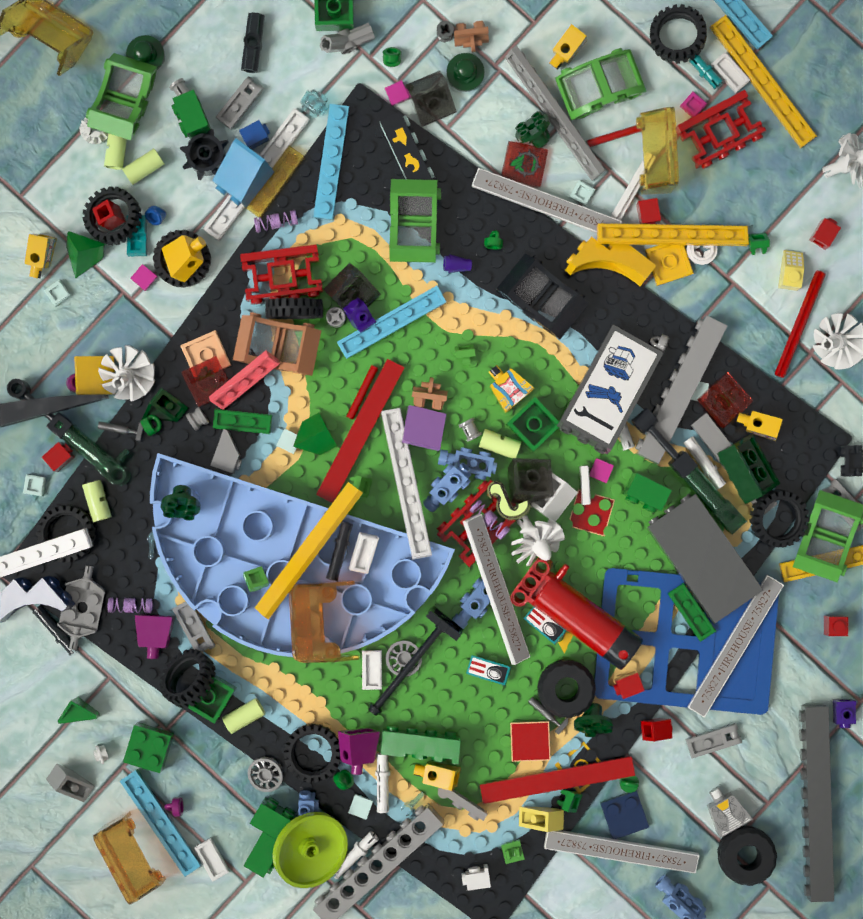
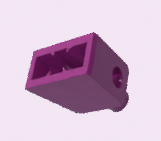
M135 615L138 647H147L148 659H158L159 648L168 647L175 616Z
M371 728L338 731L340 758L342 762L352 765L351 774L362 775L363 764L375 761L380 735L379 731Z

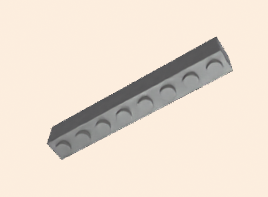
M707 315L703 319L700 318L695 326L697 332L695 336L691 335L686 345L689 348L686 354L682 353L678 361L680 366L677 371L674 370L669 380L672 382L669 388L665 387L661 395L663 400L660 405H656L653 414L659 421L655 424V427L668 442H670L727 328V325ZM650 432L646 433L644 439L640 438L635 447L638 450L637 455L655 464L660 463L665 449Z

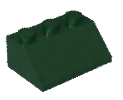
M753 433L717 453L720 463L726 469L729 479L733 482L739 497L745 504L762 497L780 484Z

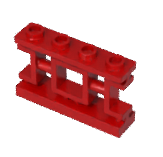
M745 90L684 121L675 128L677 135L681 136L682 142L689 138L694 142L699 152L692 157V161L696 164V169L700 167L705 169L713 164V160L717 158L722 160L730 155V151L735 149L737 152L747 146L745 143L751 140L754 143L763 138L762 134L766 131V128L762 126V122L759 121L752 125L744 109L751 105ZM742 103V105L738 106L736 109L740 117L735 119L734 121H732L728 112L723 115H720L728 109ZM725 120L732 136L718 143L710 127ZM708 121V123L704 124L703 126L706 135L701 137L700 139L698 138L694 130L689 133H686L694 127ZM744 124L748 133L756 129L752 134L737 142L734 141L740 137L737 127ZM711 142L715 150L720 147L723 148L703 160L700 159L707 154L703 145Z
M317 244L240 254L242 270L252 271L254 288L245 289L246 301L251 302V305L262 304V300L301 298V295L318 297L320 296L319 293H323L322 280H312L310 263L320 262ZM313 256L305 258V269L295 270L294 260H286L290 258ZM274 261L267 263L268 273L257 275L256 265H248L251 263ZM290 266L293 283L274 285L272 268ZM307 276L308 285H316L313 288L290 290L291 288H298L296 277ZM269 281L270 290H278V292L252 295V293H260L258 282Z
M484 480L478 486L480 491L475 496L473 494L468 496L464 501L466 505L462 509L458 507L450 515L452 519L448 523L444 521L437 528L439 532L436 535L444 542L452 536L465 549L459 557L469 567L476 559L473 552L468 557L466 556L471 550L464 543L468 539L466 530L459 537L452 530L447 535L444 532L462 514L465 517L460 523L464 526L463 521L474 514L470 511L471 505L489 487L491 488L495 484L492 480L489 482ZM491 492L487 496L493 503L486 510L482 509L484 514L490 510L494 512L498 507L500 508V502L492 496ZM513 501L509 504V508L513 511L519 508ZM520 516L514 518L507 517L503 521L504 523L497 535L506 526L510 527ZM490 526L486 527L492 544L498 539L496 532L500 526L494 530H489Z

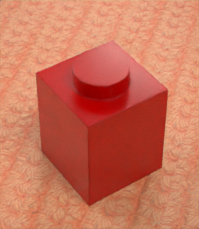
M657 198L637 202L639 224L660 223L661 216Z
M108 199L92 209L98 224L110 231L126 222L120 206Z
M824 218L819 222L809 241L826 250L832 244L841 227L837 225L838 223L835 220Z
M58 442L41 458L54 472H58L75 456L72 454L74 450L69 444Z
M824 615V635L848 636V617Z
M637 671L614 679L616 684L613 685L616 695H620L622 699L645 691Z
M656 718L641 721L642 740L655 742L673 738L671 719Z

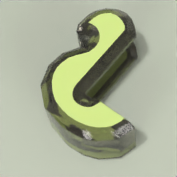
M493 481L489 484L487 488L488 496L491 500L497 498V512L503 519L515 521L529 514L532 508L531 499L512 506L502 482Z

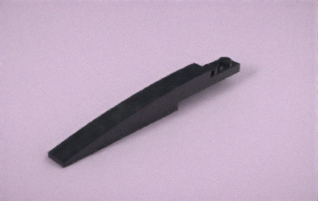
M103 394L70 395L0 404V428L106 400L109 397Z

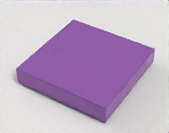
M409 405L402 443L439 451L446 414Z

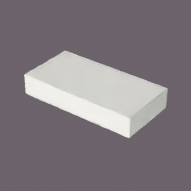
M726 52L711 64L713 70L735 94L750 81L749 77Z
M580 466L581 505H589L591 503L589 467Z
M359 532L349 564L350 571L369 573L379 541L378 536Z
M362 650V690L382 689V650Z
M212 838L194 847L212 882L230 872Z

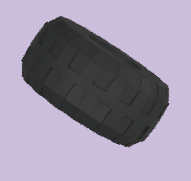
M563 659L549 664L542 671L538 680L537 690L539 699L547 711L558 717L572 718L581 715L589 709L595 698L596 685L591 672L583 664L574 660ZM562 678H573L578 685L575 696L566 700L557 697L555 693L557 682Z
M746 825L721 838L717 850L718 862L722 871L729 879L740 885L753 886L764 882L772 875L776 867L777 852L773 841L764 831ZM744 846H755L757 850L756 859L749 865L739 864L737 862V855L740 849Z

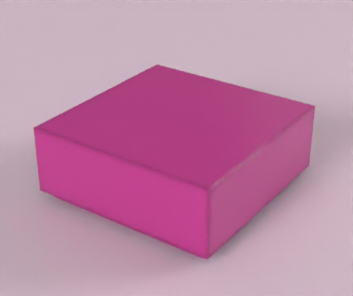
M402 80L385 87L392 106L410 99Z
M693 91L680 105V108L691 117H694L701 112L707 103Z
M142 264L130 279L144 291H147L157 279V276Z
M596 458L589 477L607 483L614 465Z

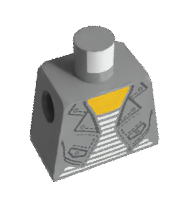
M719 787L709 792L713 802L709 803L707 808L720 838L753 820L731 792L723 795Z

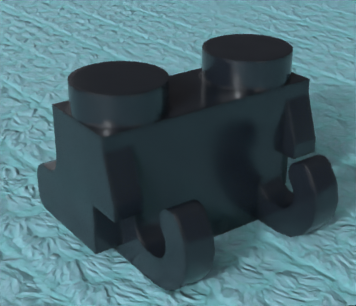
M862 445L840 446V457H844V465L840 466V476L861 477L863 473Z

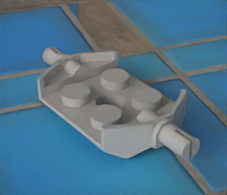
M85 565L82 579L65 584L66 592L72 596L75 605L69 610L61 611L60 621L57 623V626L70 635V650H77L79 639L96 633L98 629L105 590L91 578L93 566ZM80 602H85L88 606L85 613H81L78 610Z

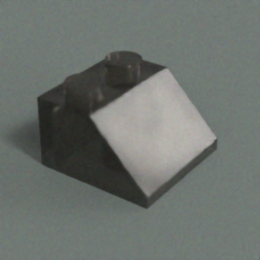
M440 70L405 85L422 127L457 112L447 81Z
M350 262L323 289L342 310L357 298L362 300L368 308L381 295L362 272Z
M512 459L508 466L510 503H523L527 501L530 504L553 497L551 459Z

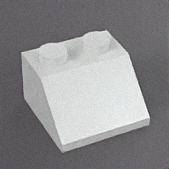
M542 466L519 497L527 501L529 505L546 518L556 522L578 492L564 480Z

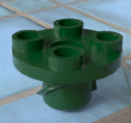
M142 35L134 38L129 43L126 57L157 66L158 70L165 61V52L163 46L156 38Z
M461 53L454 56L448 63L446 71L449 84L463 92L477 89L482 83L485 73L481 60L470 53Z
M537 111L527 121L517 124L515 127V137L518 142H529L535 148L545 146L550 139V134L547 130L550 125L549 117L546 114H542L541 111Z
M186 485L175 486L172 494L165 496L161 500V510L163 511V516L167 518L176 517L190 521L200 512L201 504L199 500L191 496V489Z
M592 703L581 717L574 720V730L585 733V737H595L599 733H611L613 731V721L609 717L602 715V706L600 704Z

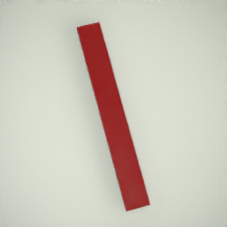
M387 359L316 495L331 503L335 501L405 367Z
M632 756L482 783L480 784L483 804L631 777L635 776Z

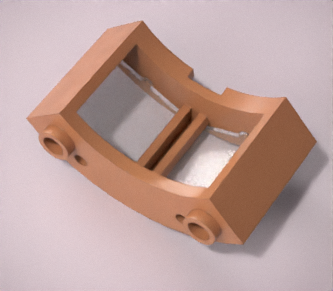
M250 312V315H242L233 356L234 361L250 364L267 350L280 362L274 368L275 370L313 375L322 330L315 329V325L303 323V326L264 319L258 313Z

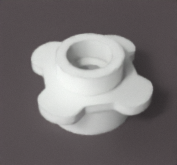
M96 745V750L93 751L97 762L100 761L101 764H104V761L109 760L105 746Z

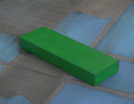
M215 409L213 428L271 434L273 415Z
M684 583L667 593L700 642L716 632Z

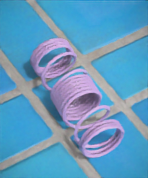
M290 211L291 224L286 213H283V226L278 213L272 214L270 217L267 215V229H265L260 217L259 219L257 217L254 218L256 232H261L260 221L266 231L268 230V219L272 229L284 227L285 216L290 226L292 224L298 225L296 211Z
M478 500L471 507L470 511L474 513L481 509L478 513L480 514L485 504L478 508L482 503L481 500ZM491 510L482 516L484 517L485 525L487 527L490 526L489 530H494L500 526L496 532L499 540L510 531V528L506 526L497 535L504 522L491 529L498 517Z
M109 598V599H108V612H109V613H111V612L113 613V612L115 611V609H116V606L118 607V611L120 612V610H119V605H118V598H116V604H115L114 611H113V604H114L113 598ZM125 598L124 606L120 613L123 610L125 613L137 612L135 598ZM142 598L139 612L141 611L143 605L144 612L147 614H151L152 599H146L145 611L144 601Z

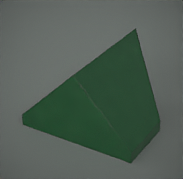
M161 388L149 402L143 418L155 415L162 421H175L177 423L188 407L166 389Z

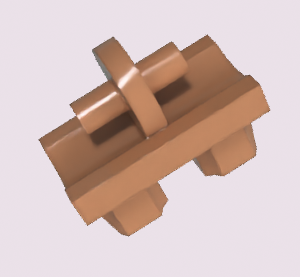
M483 21L473 23L474 28L467 29L464 23L456 24L454 31L455 47H471V52H475V46L489 43L488 26L485 27Z
M430 377V381L422 382L421 387L413 386L412 397H414V406L424 407L425 399L433 400L432 408L442 410L444 401L446 402L448 391L440 390L441 384L433 383L434 377Z

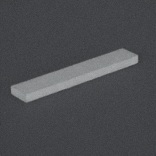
M705 413L691 424V427L720 462L717 453L731 444L709 415ZM756 499L751 501L752 505L757 503ZM776 501L767 507L764 515L777 505Z

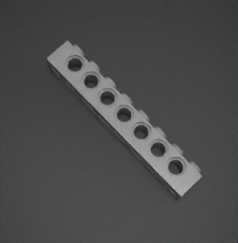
M429 803L425 807L423 805L418 807L414 812L415 816L411 819L406 818L400 824L401 828L397 832L394 830L390 832L382 845L378 843L371 850L372 854L369 857H362L354 870L349 869L343 875L344 879L338 883L336 881L329 887L330 891L325 896L321 894L314 901L316 904L313 911L321 919H338L442 827L444 819ZM421 821L426 827L418 829L415 823ZM407 834L411 837V840L405 842L401 839V836ZM393 847L397 853L389 854L387 848ZM379 860L382 862V866L376 867L372 862ZM366 873L368 878L362 880L359 878L358 874ZM347 885L352 886L354 891L347 892L344 887ZM332 898L338 899V900H339V904H338V905H333V904L330 902V899H332Z

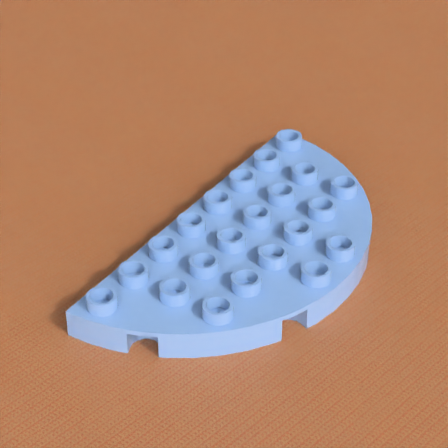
M157 453L150 488V504H153L155 523L152 531L158 554L168 576L187 604L194 611L198 610L208 621L214 624L212 627L234 641L258 651L279 656L308 658L309 656L342 654L381 639L411 618L430 594L433 593L447 570L455 550L429 541L432 556L412 560L407 533L347 514L343 521L353 524L349 538L350 544L345 551L338 581L329 580L326 576L336 542L334 540L338 536L340 525L268 620L255 609V606L329 508ZM177 485L190 487L191 496L198 499L201 504L200 512L194 516L193 520L187 521L183 518H167L163 516L161 500L165 496L172 494L173 488ZM359 532L379 537L368 574L349 570V564ZM262 566L269 585L260 590L250 592L243 577V572Z

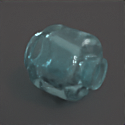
M316 89L307 90L300 101L302 104L301 109L313 118H317L320 114L324 116L329 108L327 105L328 97Z

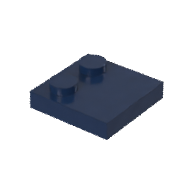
M637 791L625 793L600 802L612 839H618L649 828Z

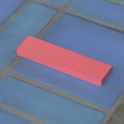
M267 350L264 351L210 395V401L224 410L280 364L279 360Z

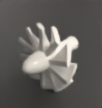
M850 132L843 135L838 141L841 145L839 156L842 157L837 162L824 166L822 170L823 173L831 170L824 174L826 178L838 173L846 174L850 172L852 184H855L856 179L860 189L863 188V144L858 142L856 134H851Z
M833 314L831 318L836 329L834 333L828 317H825L820 322L819 327L830 334V336L827 337L815 329V343L822 344L813 345V349L822 358L821 362L835 369L853 367L863 359V323L861 322L847 333L850 328L858 323L857 319L853 315L847 314L843 330L841 331L840 325L843 314Z
M125 345L126 362L124 364L122 347L111 349L110 352L119 363V366L114 364L108 354L103 357L101 365L116 371V373L99 368L98 372L103 381L113 379L111 382L102 384L103 388L115 394L114 398L122 400L130 399V401H134L146 395L155 382V366L153 363H150L147 354L142 350L136 359L131 362L139 351L130 345Z
M521 515L520 517L523 521L518 518L516 522L521 527L520 533H523L524 538L513 541L511 545H523L511 553L512 556L522 553L520 558L516 560L519 564L531 555L526 564L527 566H530L537 556L545 561L550 560L552 556L551 551L557 552L560 541L565 538L563 529L552 519H549L548 522L535 521V526H533L527 515Z

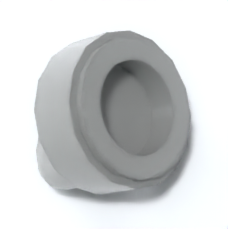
M664 334L661 337L655 336L650 339V344L664 354L670 338Z

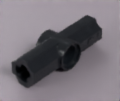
M248 13L241 71L247 73H258L265 15ZM250 40H257L256 46L251 47L248 45Z

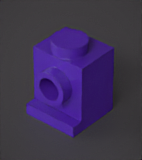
M359 298L351 301L343 308L351 325L360 333L376 322L366 304Z
M833 700V723L839 724V728H851V724H856L855 700ZM845 711H848L847 718H844L843 716Z

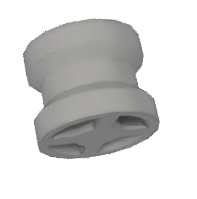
M333 307L328 310L326 320L330 326L338 328L344 325L346 316L342 309Z
M197 407L195 412L186 414L188 421L195 431L199 430L201 425L209 423L200 407Z

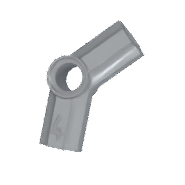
M366 23L352 30L345 29L336 34L324 35L321 37L320 48L322 51H326V53L341 52V54H347L354 51L357 46L374 40L375 36L370 24Z

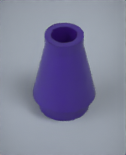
M451 254L444 256L443 271H448V273L471 271V259Z

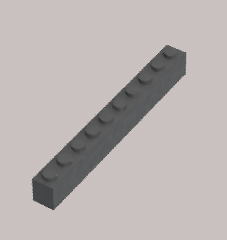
M801 705L799 721L802 722V729L799 730V738L802 741L803 749H800V760L803 761V768L800 769V776L804 782V787L801 788V798L804 799V807L801 808L802 818L805 819V826H802L805 846H803L802 852L803 857H806V865H803V874L806 877L804 895L807 896L810 902H834L829 707L826 705Z

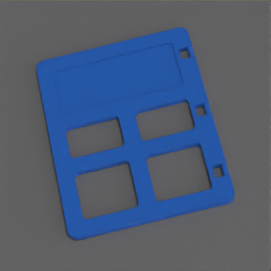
M609 568L604 574L601 608L613 617L615 616L618 585L659 588L661 591L657 630L655 632L632 630L643 638L641 645L655 647L652 687L625 699H622L620 695L617 696L613 686L608 684L610 662L597 653L594 677L596 685L595 696L599 699L687 707L694 694L666 691L669 650L671 648L698 650L697 691L752 599L714 624L703 610L716 632L700 642L696 636L678 635L671 632L674 603L667 593L680 584H685L680 575ZM627 574L638 575V581H627ZM779 594L709 710L763 715L768 711Z

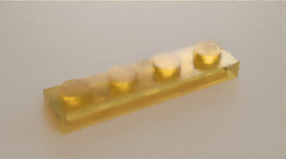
M289 145L272 168L274 171L272 176L245 208L258 218H261L303 162L305 156Z

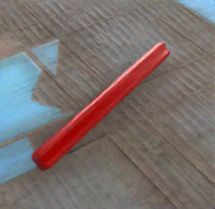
M817 270L814 273L774 373L777 377L784 378L826 276L822 271Z

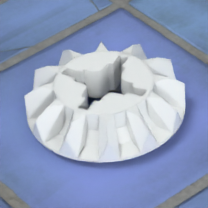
M85 117L81 120L79 129L85 141L91 144H100L108 138V133L103 131L101 133L97 131L91 133L92 129L87 127L88 119Z
M687 245L688 258L694 264L705 265L716 257L717 246H703V248L710 250L705 251L701 257L700 252L694 251L700 246Z

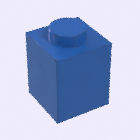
M260 120L239 130L244 142L251 150L270 141L267 136L270 134V131L266 124H261Z

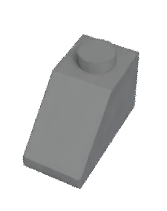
M223 429L210 466L235 474V471H239L242 460H240L241 455L230 432Z
M56 764L46 778L56 792L82 802L87 799L95 787L73 770L60 764Z

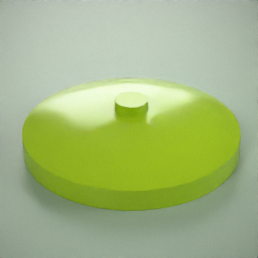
M309 812L296 817L282 829L275 841L273 864L277 873L286 883L297 888H312L323 884L334 876L344 862L348 847L346 832L335 818L326 813Z

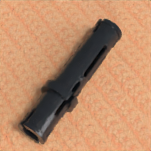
M342 521L338 536L334 540L336 542L326 576L329 580L338 581L345 551L350 544L349 538L353 527L351 523Z
M43 605L38 606L37 608L42 614L36 609L32 613L55 637V642L62 645L69 656L74 654L69 649L71 638L57 626V622L45 610Z

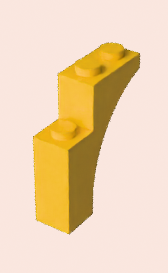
M591 236L587 242L583 240L577 248L579 250L578 254L575 255L573 253L567 260L569 265L565 271L572 275L585 269H608L628 277L641 286L656 265L629 244H610L606 248L602 244H597V240Z

